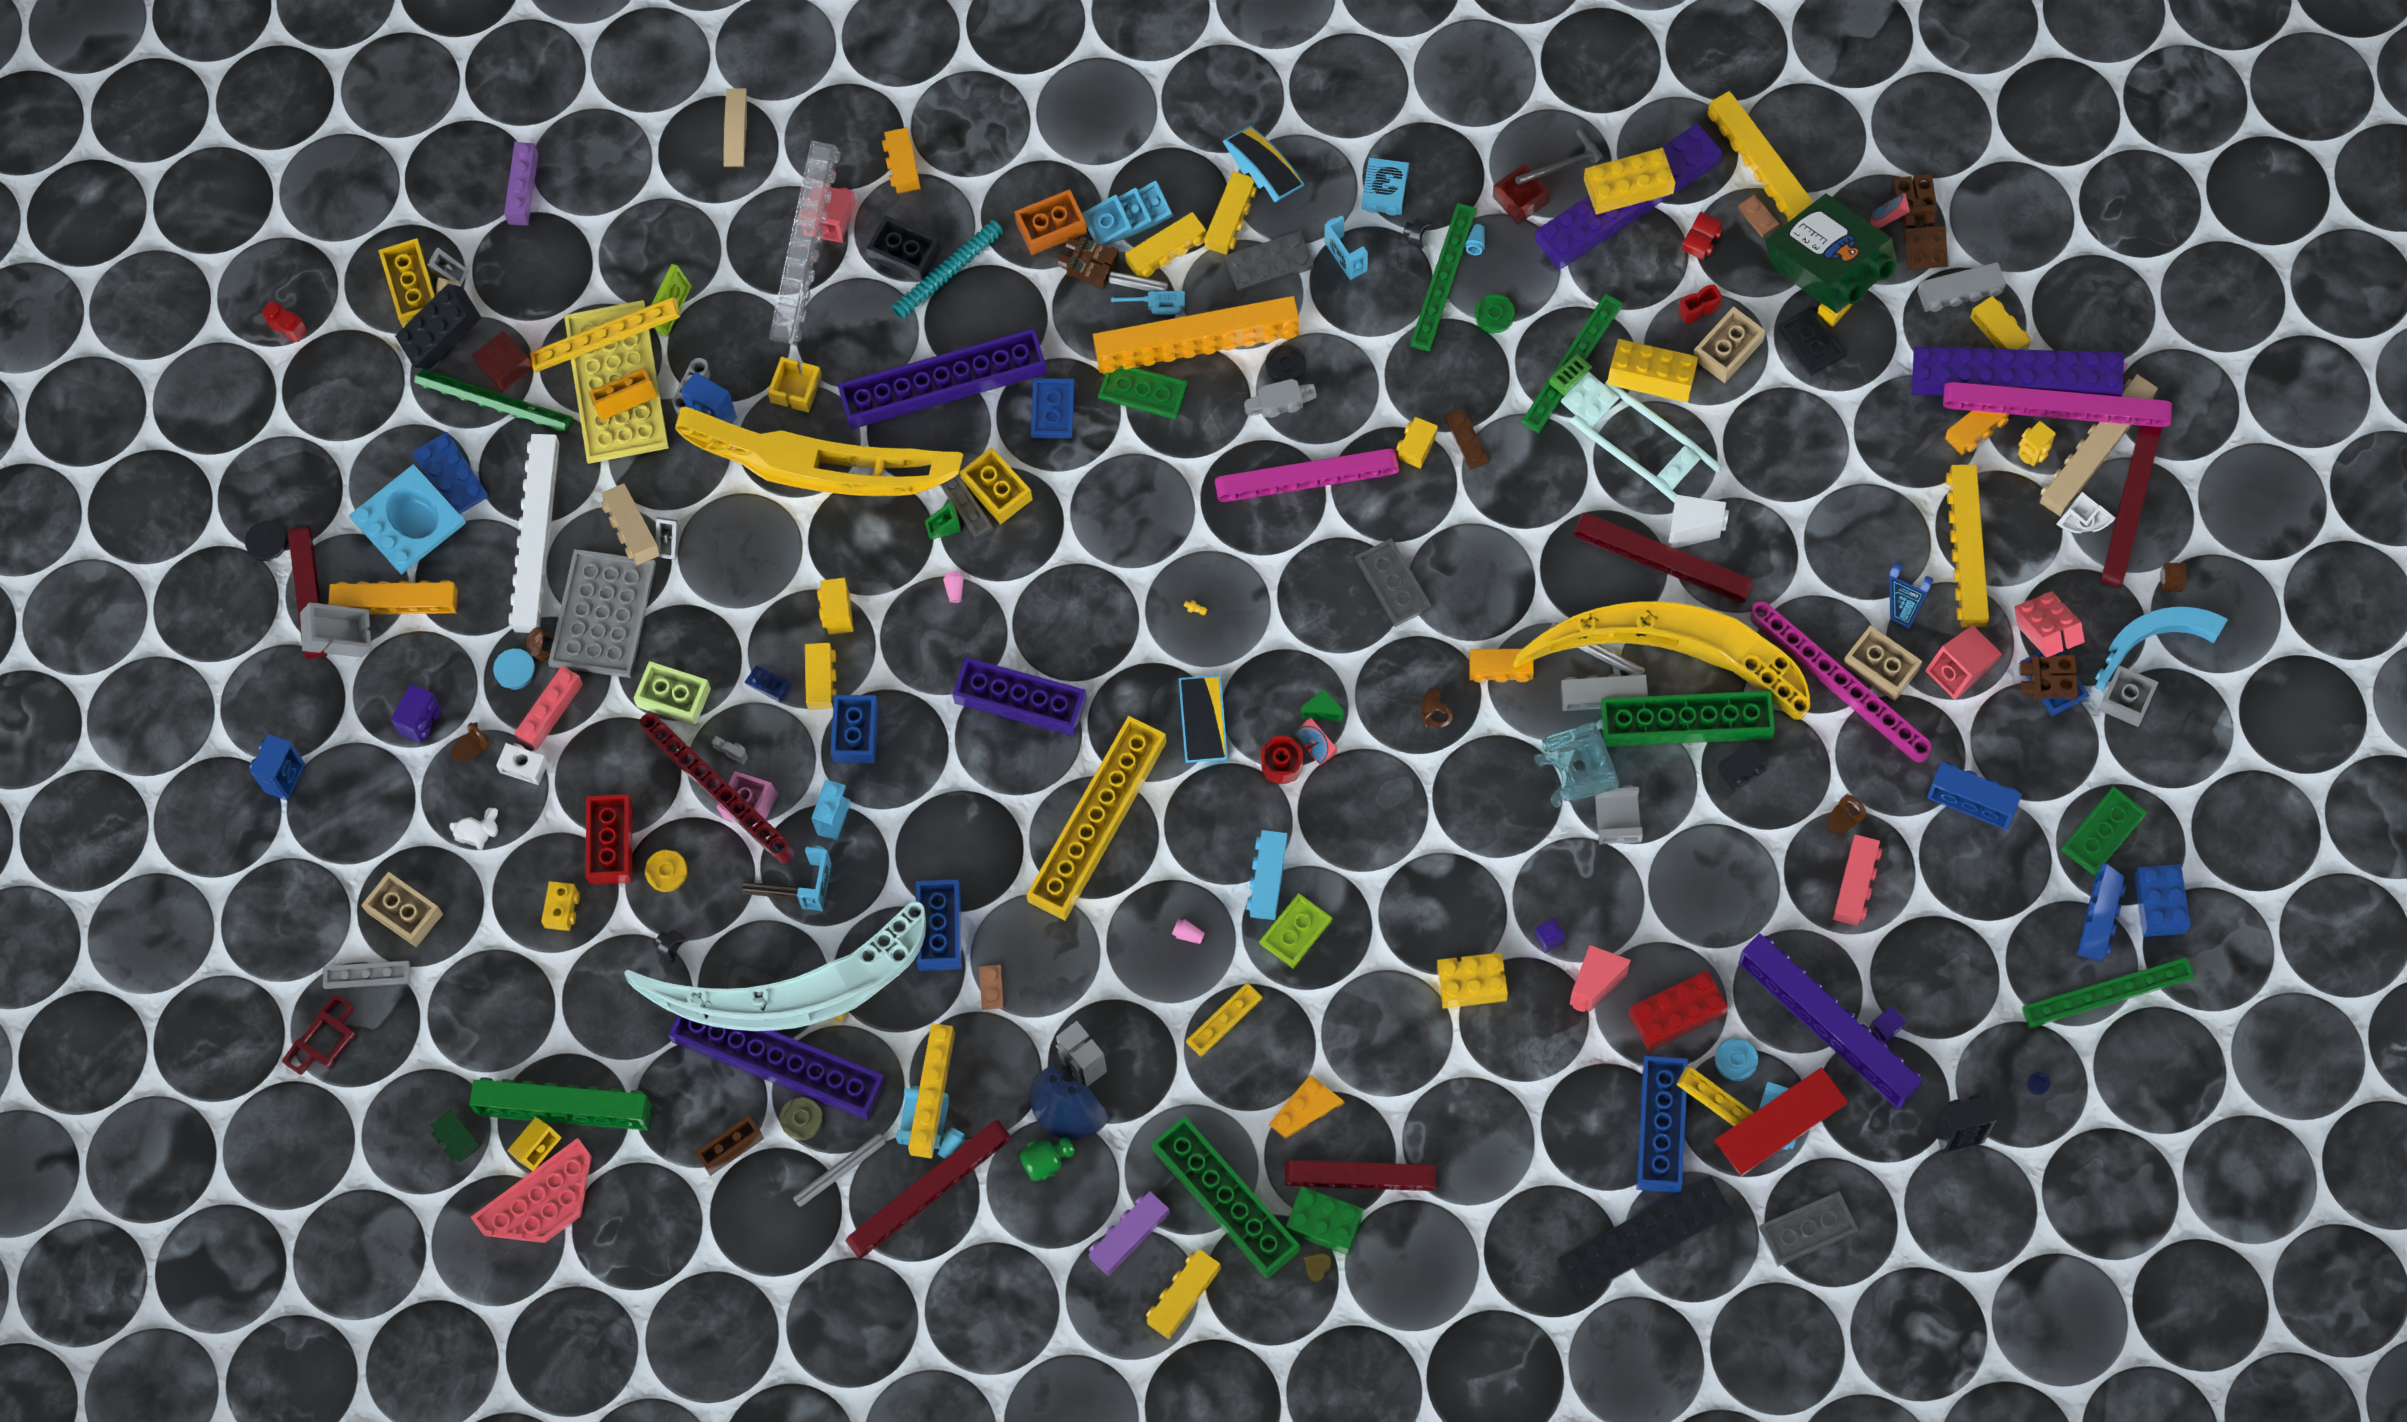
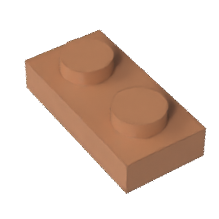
M1755 194L1738 205V210L1762 238L1779 228L1777 220Z
M1001 965L979 966L982 1010L1004 1008Z

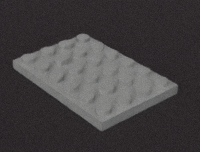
M574 549L548 661L549 667L560 668L564 666L569 670L631 678L656 567L655 560H649L636 565L635 561L629 559L628 556Z

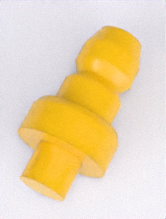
M1185 601L1184 607L1188 608V612H1196L1201 615L1206 614L1207 609L1196 604V601Z

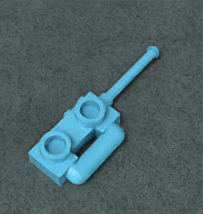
M1150 291L1148 296L1112 297L1111 302L1144 301L1148 302V310H1151L1154 315L1180 314L1182 309H1185V291Z

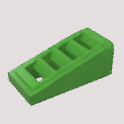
M1575 355L1550 377L1549 384L1566 396L1592 369V366L1579 355ZM1578 362L1584 367V369L1581 370L1579 367L1575 365V363ZM1571 367L1578 372L1577 375L1570 370ZM1567 372L1573 378L1570 379L1565 375V373ZM1561 377L1567 381L1566 384L1560 380Z

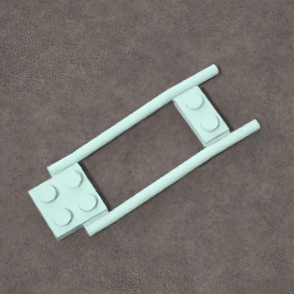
M1590 372L1561 400V403L1575 414L1570 421L1572 424L1648 480L1674 503L1677 494L1673 489L1700 459L1715 472H1718L1722 467L1691 439L1626 393L1622 388L1607 385L1608 380L1603 384ZM1619 398L1685 445L1657 477L1592 430Z

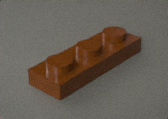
M1464 408L1445 415V421L1469 470L1487 464L1489 459Z

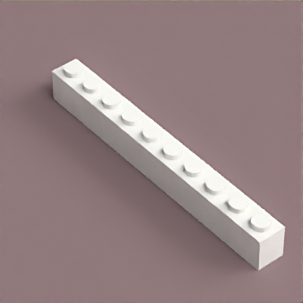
M532 434L531 441L527 443L529 460L525 462V471L527 472V479L523 481L525 498L521 499L523 517L519 518L521 536L517 537L519 555L515 556L517 574L513 575L515 593L511 594L513 612L509 613V625H512L515 632L530 633L532 629L541 625L559 453V441L556 435Z

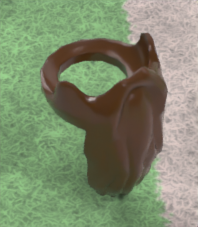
M537 626L529 633L526 645L531 656L537 658L540 662H544L550 657L551 650H541L543 637L549 638L552 643L554 637L546 632H542L541 628Z
M1437 687L1429 688L1421 700V716L1427 729L1430 726H1447L1453 720L1451 709L1439 702L1440 696ZM1438 710L1442 713H1448L1449 717L1445 721H1436L1431 715Z
M477 722L469 723L467 725L468 733L463 735L453 745L450 752L451 759L456 761L470 760L487 749L494 741L488 742V737L478 729Z
M1847 793L1840 799L1839 804L1834 807L1828 817L1827 827L1829 832L1836 834L1846 833L1857 822L1864 820L1868 813H1866V809L1859 799ZM1848 801H1851V802L1855 803V804L1858 806V808H1859V810H1860V814H1859V812H1858V809H1856V808L1853 806V804H1852V803H1849Z

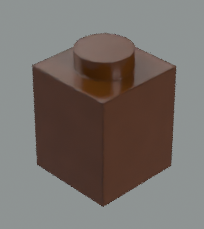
M2164 563L2160 571L2161 592H2182L2187 583L2186 563Z

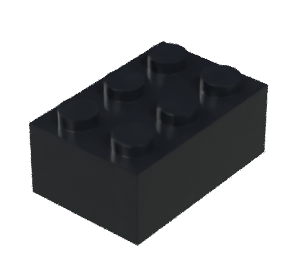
M888 216L883 218L866 248L869 260L918 281L925 279L941 251L938 238Z

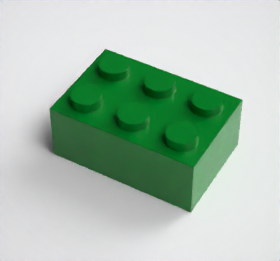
M1301 1187L1287 1222L1286 1230L1292 1236L1349 1255L1363 1217V1208Z

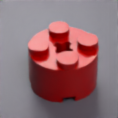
M1276 736L1271 738L1262 747L1260 754L1261 769L1268 781L1276 784H1287L1298 779L1303 769V751L1294 739L1288 736Z

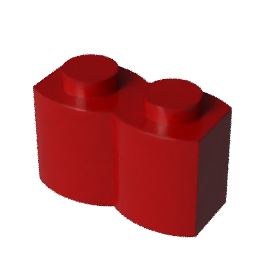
M1700 211L1682 244V251L1702 260L1705 259L1706 255L1710 256L1715 247L1713 242L1715 239L1719 240L1724 231L1721 228L1722 221Z
M1716 285L1705 286L1698 293L1689 294L1680 301L1678 314L1685 324L1695 323L1702 316L1711 315L1719 310L1722 294Z
M270 301L261 312L271 329L283 332L284 336L293 342H299L307 332L301 318L293 312L286 311L277 302Z

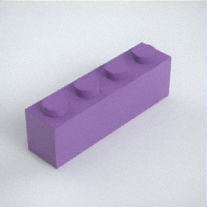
M514 142L504 211L508 225L528 226L539 155L535 143Z
M1151 1191L1146 1195L1142 1194L1136 1200V1206L1131 1211L1129 1209L1126 1210L1120 1217L1121 1221L1116 1226L1112 1225L1105 1232L1104 1235L1106 1237L1101 1242L1096 1241L1090 1247V1260L1108 1277L1170 1214L1169 1208Z

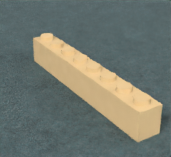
M2137 374L2133 380L2129 379L2123 386L2124 392L2122 397L2153 399L2158 388ZM2099 422L2096 425L2094 423L2087 433L2089 434L2086 440L2082 439L2076 447L2077 452L2074 455L2070 454L2065 460L2064 464L2066 466L2063 470L2058 469L2052 477L2054 480L2052 484L2045 485L2040 493L2042 495L2040 503L2061 517L2132 425Z

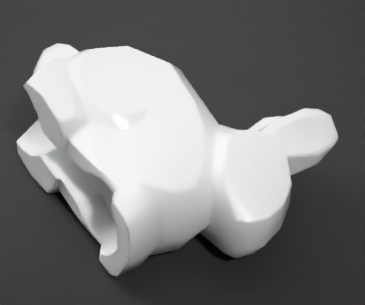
M488 808L482 821L467 817L459 820L457 823H450V829L453 832V836H455V840L463 844L467 843L476 846L477 849L482 850L488 837H495L498 834V826L495 822L498 809Z

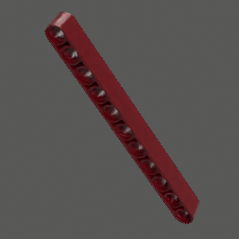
M647 713L640 718V726L648 738L780 863H787L793 858L794 851L787 840L653 713Z

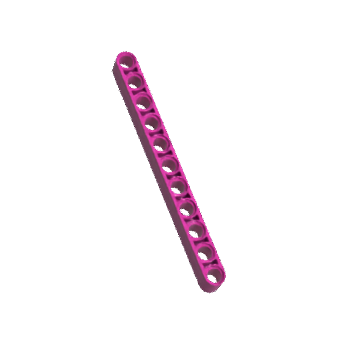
M1950 382L1944 385L1943 406L1949 409L2153 427H2167L2171 425L2172 403L2165 400Z
M1760 601L1753 605L1750 619L1758 629L1915 762L1927 760L1931 751V743L1926 737L1768 603ZM1761 611L1765 613V616H1758L1756 612ZM1779 625L1781 629L1775 630L1771 626ZM1794 638L1797 643H1790L1787 639ZM1810 652L1813 656L1806 657L1803 653ZM1825 665L1829 670H1821L1819 666ZM1842 679L1845 683L1838 684L1835 680ZM1857 692L1861 695V697L1855 698L1851 695V693ZM1874 706L1877 711L1872 712L1867 707ZM1883 720H1890L1893 722V725H1886ZM1905 733L1909 738L1903 739L1899 734ZM1916 747L1924 748L1925 752L1919 753Z

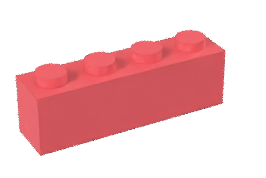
M564 666L560 667L514 734L520 743L532 750H538L583 686L579 675Z
M1854 835L1833 920L1858 926L1860 920L1865 919L1867 908L1864 907L1865 900L1869 901L1872 888H1869L1870 880H1875L1877 868H1873L1874 863L1880 860L1882 849L1878 848L1879 840Z

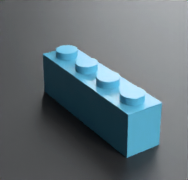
M1262 830L1261 837L1256 839L1255 849H1258L1259 852L1258 857L1253 859L1252 869L1256 870L1255 877L1250 879L1249 889L1253 890L1252 897H1248L1246 910H1250V917L1276 921L1287 847V833Z

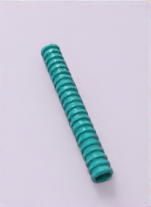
M991 220L990 224H986L985 228L980 230L981 232H977L976 236H972L971 240L967 241V244H963L962 248H958L957 252L953 253V256H949L948 260H944V264H940L939 268H935L934 272L929 273L930 276H926L925 280H921L920 284H916V288H912L911 292H907L906 296H902V300H898L897 304H893L892 309L899 318L904 319L906 315L910 314V311H914L915 306L918 307L920 303L924 302V299H928L929 294L932 295L934 291L938 290V287H942L943 282L946 283L948 279L952 278V275L957 274V270L960 271L962 267L966 266V263H970L971 259L979 255L980 251H984L985 247L990 245L989 243H993L994 239H998L999 235L1003 234L1000 224L994 220Z

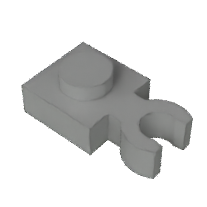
M717 736L711 742L713 748L724 752L726 756L743 765L748 759L746 749L738 743L733 745Z

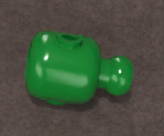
M1068 1137L1061 1138L1055 1145L1049 1140H1042L1040 1142L1035 1140L1026 1145L1027 1148L1020 1153V1160L1032 1181L1042 1179L1044 1181L1049 1176H1055V1173L1060 1170L1062 1165L1060 1159L1073 1156L1075 1150Z

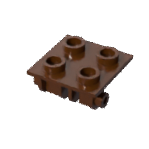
M1946 226L1905 229L1903 239L1904 243H1906L1907 270L1948 267Z

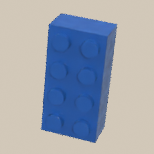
M1941 762L1927 799L2007 830L2022 794L2018 793V790L2013 787L1998 785L1993 779L1978 777L1973 771H1963L1958 769L1955 764Z
M959 879L916 881V902L923 905L926 916L925 937L917 955L919 971L962 969L961 887ZM916 912V917H918L921 913Z

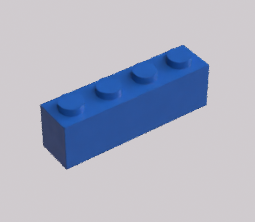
M2102 863L2095 876L2076 953L2077 956L2102 962L2104 957L2110 954L2112 944L2108 942L2110 936H2114L2117 926L2113 921L2115 916H2119L2121 904H2118L2119 897L2124 896L2126 885L2123 884L2124 876L2105 863Z

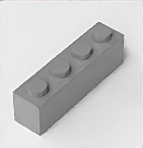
M1996 262L1921 281L1917 291L1924 311L1936 312L1943 307H1956L1963 302H1976L1983 297L1998 296L2003 293L2006 282L1999 263Z
M1631 673L1628 676L1611 674L1600 678L1593 675L1584 679L1568 677L1565 680H1561L1560 688L1563 711L1600 709L1601 698L1648 696L1646 675H1641L1640 673Z

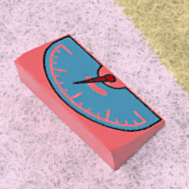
M1903 193L1873 210L1870 224L1880 229L1909 213L1906 194Z
M1309 718L1294 733L1296 738L1319 765H1322L1337 754V748L1312 718Z

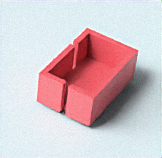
M2052 591L2014 606L2018 628L2046 658L2064 651L2060 632L2062 630L2067 649L2084 643L2081 621L2064 603H2061V600Z

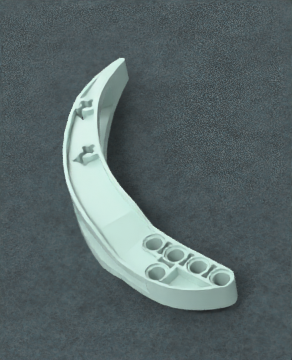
M911 902L877 934L852 954L833 960L808 973L772 984L748 988L711 989L667 983L630 970L625 971L627 982L646 998L676 1015L697 1023L747 1031L782 1030L807 1026L831 1019L857 1008L898 977L914 961L922 947L926 930L925 911L921 903ZM913 912L921 913L918 917L910 916ZM898 926L905 927L901 932L895 931ZM882 941L890 942L887 946L879 945ZM868 955L874 956L871 961H865L864 958ZM897 955L905 956L904 959L899 961L894 959ZM756 994H757L758 996H761V995H762V997H760V998H755V995H756Z

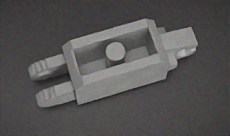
M1289 379L1261 386L1258 390V396L1246 399L1244 403L1245 413L1247 416L1262 414L1263 418H1273L1281 413L1296 412L1303 408V403L1316 398L1314 384L1298 385L1296 380Z

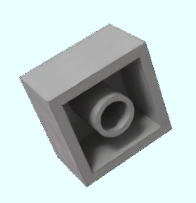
M2118 666L2099 710L2139 727L2159 682Z

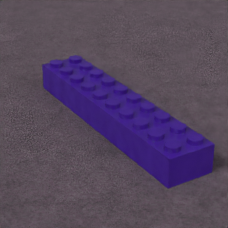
M1698 123L1660 147L1665 152L1675 180L1674 194L1720 164L1722 151ZM1673 194L1600 214L1595 213L1590 196L1588 195L1536 230L1535 242L1555 266L1561 270Z
M1030 329L837 385L849 427L852 430L1046 375L1047 370L1035 329Z
M1914 347L1912 394L1944 395V385L1950 382L2122 397L2124 353Z
M1759 933L1742 950L1738 964L1900 1111L1918 1092L1922 1083L1920 1074L1914 1069H1909L1898 1054L1891 1053L1883 1040H1877L1866 1025L1858 1023L1851 1011L1848 1009L1844 1010L1833 995L1825 993L1822 990V985L1816 980L1812 981L1801 966L1793 964L1790 961L1789 955L1783 950L1779 951L1768 936H1763Z
M678 1015L668 1035L674 1044L867 1121L870 1120L886 1084L884 1075L772 1030L747 1031L713 1027Z

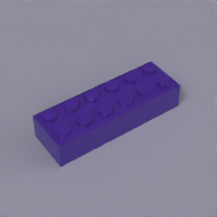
M968 657L964 659L952 694L955 704L1074 737L1087 701L1085 689Z

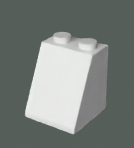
M1676 495L1668 546L1680 548L1720 538L1721 530H1726L1729 510H1725L1726 502Z

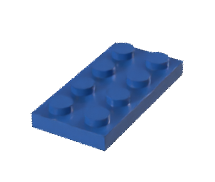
M448 432L412 452L430 483L459 514L489 497Z

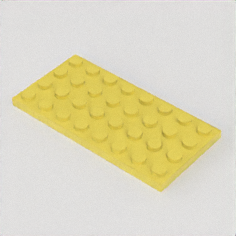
M641 300L564 315L567 338L646 307L645 302ZM649 329L571 359L588 464L669 448ZM645 367L658 397L601 421L588 392Z

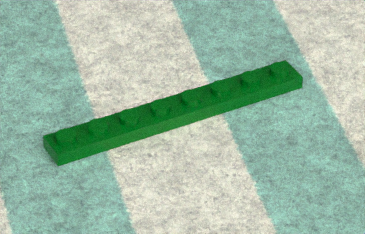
M1460 203L1456 205L1410 343L1411 347L1429 352L1431 350L1465 248V243L1476 215L1477 208Z
M1607 294L1603 296L1553 374L1575 355H1579L1585 361L1588 360L1623 307L1622 302ZM1578 362L1575 363V365L1580 369L1583 368V366ZM1572 367L1570 368L1572 372H1574L1576 375L1578 374L1576 370H1574ZM1567 372L1565 373V375L1570 379L1573 378ZM1562 377L1560 378L1562 382L1567 383ZM1549 380L1521 422L1522 425L1537 433H1540L1564 396L1549 384Z
M426 369L415 375L414 383L420 384L423 388H433L445 395L451 394L464 401L476 402L482 407H492L498 412H507L520 419L526 418L538 425L551 426L557 431H565L573 422L572 416Z
M2186 957L2023 1006L2022 1012L2030 1029L2193 980L2194 974Z

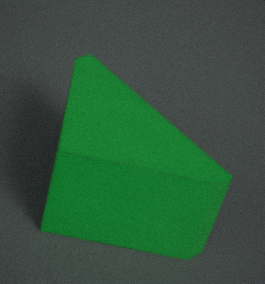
M949 502L925 520L929 539L933 540L961 532L953 502Z
M1323 689L1301 707V719L1312 718L1315 720L1343 721V709Z

